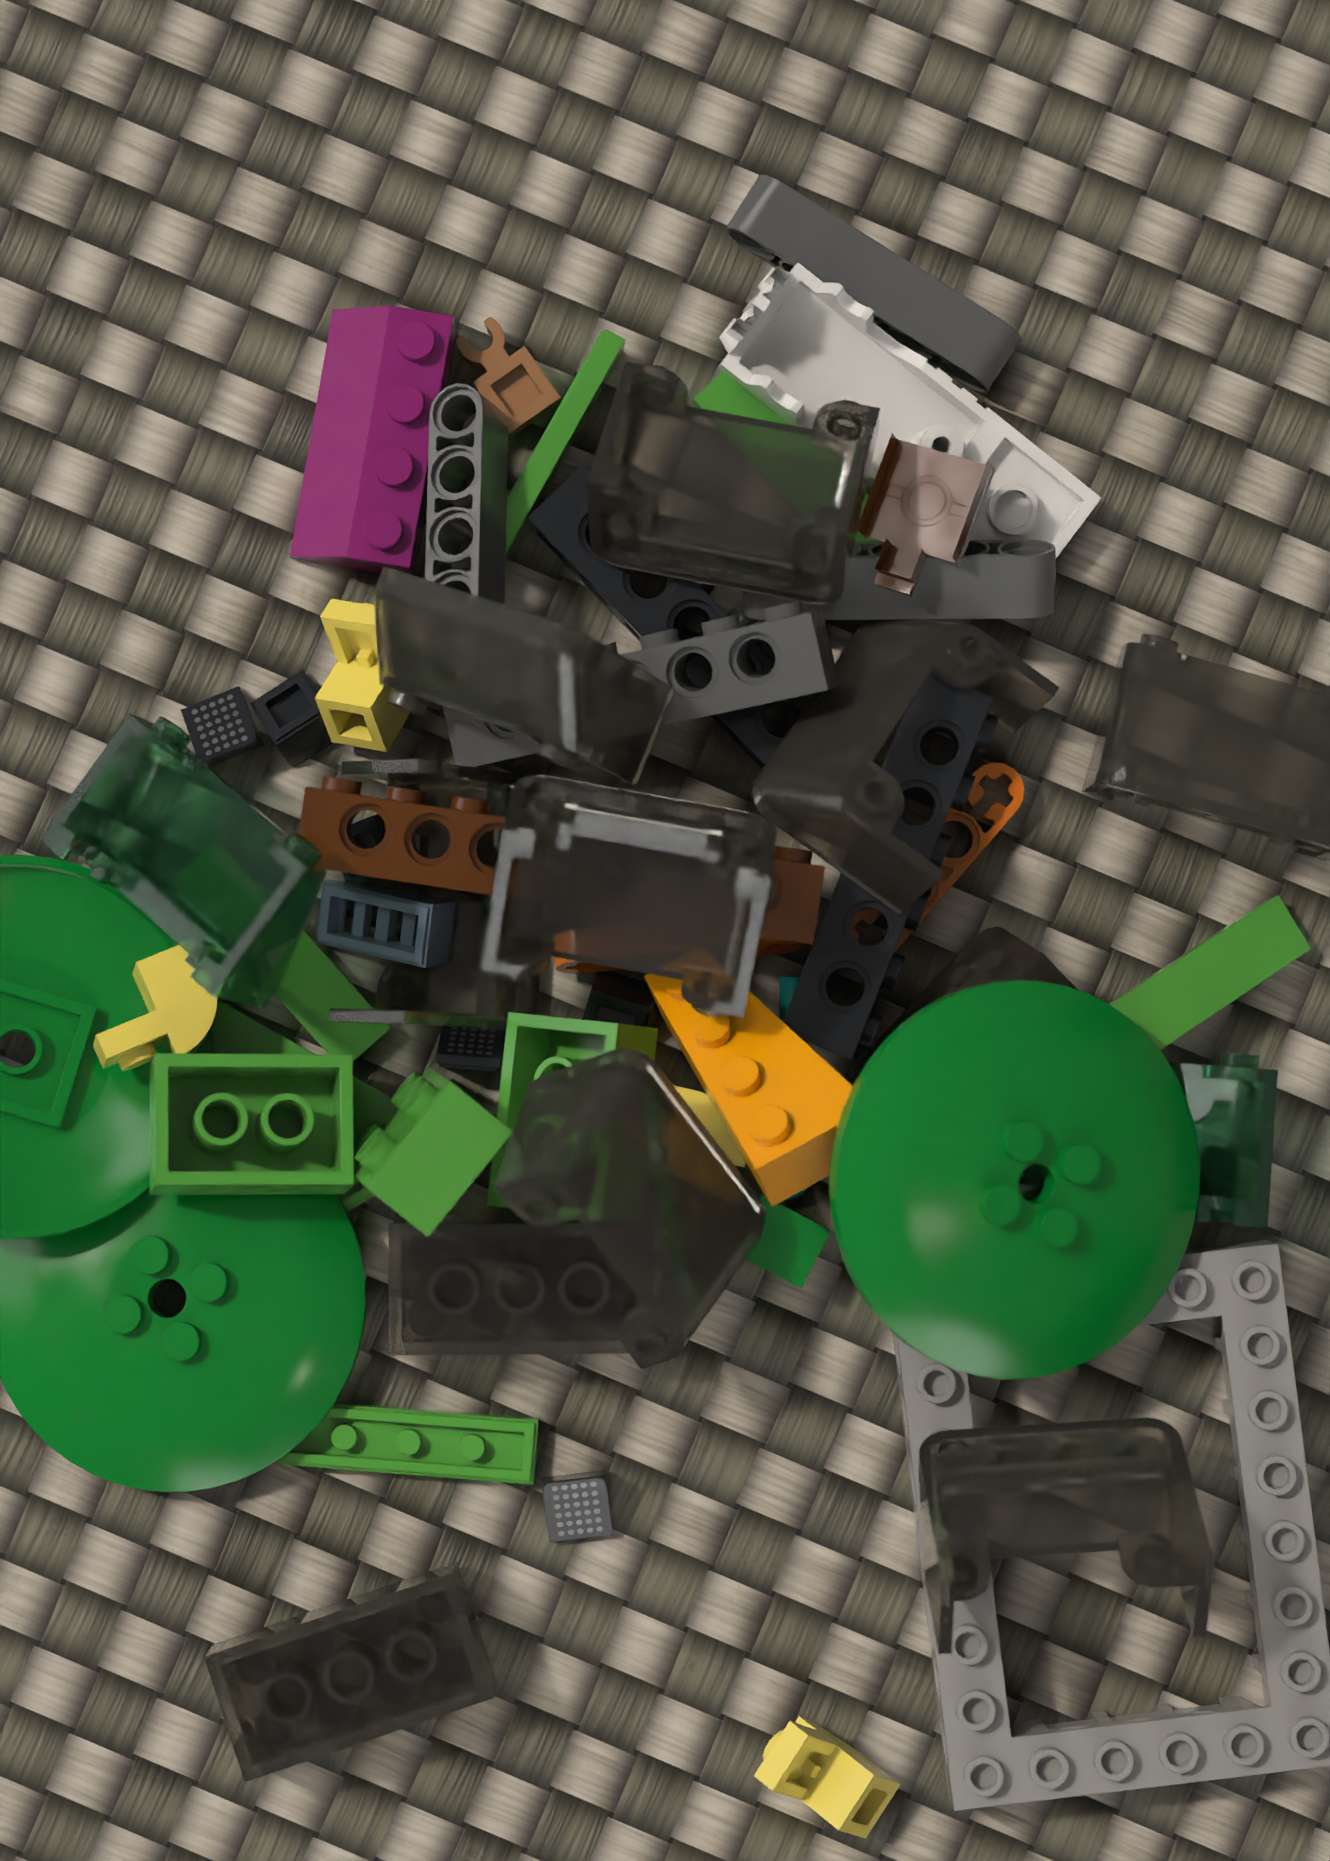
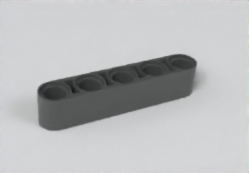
M760 174L725 228L727 234L734 241L775 268L779 266L784 271L790 272L797 263H800L822 282L840 283L847 294L863 306L870 307L874 311L873 323L900 344L927 358V362L932 366L940 368L948 376L977 392L984 394L989 392L1021 341L1019 333L998 316L786 184L768 175Z
M456 383L445 387L437 394L431 404L429 414L423 668L424 674L430 683L462 703L476 706L486 703L495 696L501 686L503 677L508 424L507 418L502 411L480 392L468 384ZM476 413L471 425L463 430L466 420ZM474 474V479L470 486L461 491L465 480ZM473 535L468 549L459 554L464 540ZM472 596L467 611L461 616H457L462 602ZM470 658L468 670L462 677L456 680L458 668L465 660Z
M969 540L965 554L961 557L960 567L956 563L927 555L912 597L874 585L878 573L875 567L884 541L771 542L750 545L741 550L744 615L756 620H766L763 610L765 608L802 600L804 612L823 608L825 620L1027 619L1047 616L1056 610L1055 546L1047 541Z

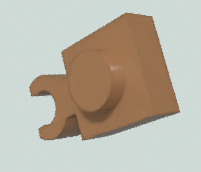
M488 317L484 320V325L488 334L493 338V342L488 349L483 351L474 350L463 335L457 339V345L461 357L467 364L475 368H483L486 372L473 381V386L502 411L507 418L508 436L512 438L558 406L562 401L560 395L525 346L511 356L505 351L506 339L501 325L495 319Z

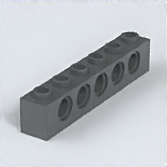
M802 600L763 609L766 621L741 626L740 617L737 614L702 622L703 635L684 640L679 639L677 628L640 636L642 649L618 654L616 642L578 650L580 663L557 668L555 656L519 663L517 666L520 676L502 680L495 696L486 703L476 706L464 704L448 693L442 694L440 699L457 770L834 688L839 685L823 608L804 612ZM754 639L766 641L774 650L775 664L768 674L757 672L748 662L747 650ZM693 652L705 656L712 666V679L707 687L696 686L689 680L686 674V662ZM631 666L642 669L650 680V692L644 701L633 698L626 690L625 675ZM570 680L579 682L587 690L589 703L583 714L572 711L565 702L564 691ZM510 694L519 696L527 706L528 716L523 727L515 726L505 715L504 704Z

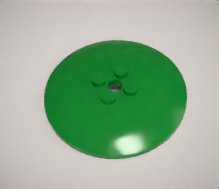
M0 855V1041L10 1034H21L29 1038L35 1048L34 1058L23 1067H10L0 1060V1239L2 1240L39 1239L62 1235L87 1227L111 1216L149 1189L150 1064L152 1060L127 1071H122L119 1063L103 1069L93 1043L97 1034L149 1013L132 975L136 962L182 944L157 912L120 883L97 871L75 863L33 855ZM212 1026L203 1043L194 1054H212ZM163 1044L155 1047L157 1053H167Z
M1006 980L967 987L936 1000L902 1023L880 1045L854 1083L841 1113L830 1161V1206L836 1241L845 1267L856 1289L870 1310L887 1329L912 1349L946 1367L975 1376L996 1379H1027L1048 1376L1069 1370L1092 1360L1113 1347L1135 1329L1165 1293L1182 1261L1195 1222L1200 1182L1199 1149L1193 1117L1176 1074L1163 1053L1149 1036L1116 1008L1080 990L1042 981ZM1036 1164L1043 1174V1187L1037 1197L1026 1201L1019 1191V1178L1026 1167Z
M147 1189L124 1208L87 1227L62 1235L39 1239H0V1378L3 1386L22 1417L52 1449L76 1466L115 1484L158 1492H190L215 1488L235 1482L267 1468L295 1449L321 1424L338 1401L350 1379L359 1355L367 1314V1277L357 1231L348 1210L338 1194L149 1195V1189ZM167 1279L179 1282L186 1292V1304L183 1310L174 1317H166L159 1313L153 1302L156 1287Z

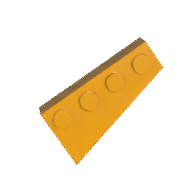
M701 946L645 975L644 978L662 1018L770 1205L774 1206L830 1176V1161L836 1130L842 1110L853 1086Z

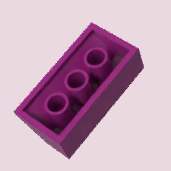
M396 306L333 309L290 558L411 579L416 578L427 514L429 414L431 404L437 394L449 386L458 334L453 316Z

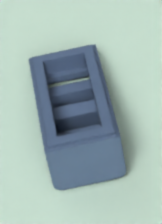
M331 879L323 880L316 943L423 968L445 964L449 961L451 955L456 902L428 895ZM348 900L355 901L352 933L344 932ZM373 905L378 906L374 937L369 936ZM398 911L403 912L400 941L395 940Z

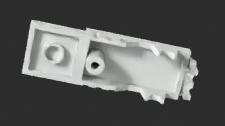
M797 263L790 272L784 271L779 266L776 268L772 267L757 286L760 292L744 308L742 316L738 319L733 318L719 336L728 354L719 364L718 368L870 488H872L892 433L899 440L982 464H987V461H989L995 472L970 540L1047 541L1054 544L1055 556L1057 558L1101 500L1099 495L990 408H983L976 402L978 399L965 388L960 389L953 384V379L940 368H933L927 363V358L900 344L873 323L874 311L870 307L863 306L847 294L840 283L822 282L800 263Z

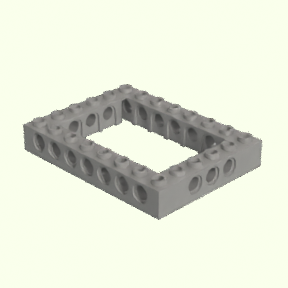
M1258 1240L1186 1249L1179 1268L1165 1293L1151 1312L1137 1325L1217 1316L1219 1335L1213 1336L1214 1349L1220 1351L1222 1355L1227 1399H1221L1222 1412L1228 1415L1230 1419L1235 1462L1229 1463L1230 1476L1236 1479L1238 1484L1243 1526L1237 1527L1238 1540L1245 1544L1251 1590L1244 1591L1246 1604L1254 1612L1259 1654H1252L1254 1668L1262 1676L1265 1706L1256 1707L1251 1701L1241 1696L1219 1697L1220 1704L1173 1709L1167 1703L1156 1705V1711L1121 1716L1109 1717L1105 1711L1092 1712L1093 1719L1045 1724L1042 1718L1021 1722L1010 1730L968 1376L965 1372L946 1367L923 1356L892 1333L947 1792L954 1811L1330 1766V1650L1278 1243Z

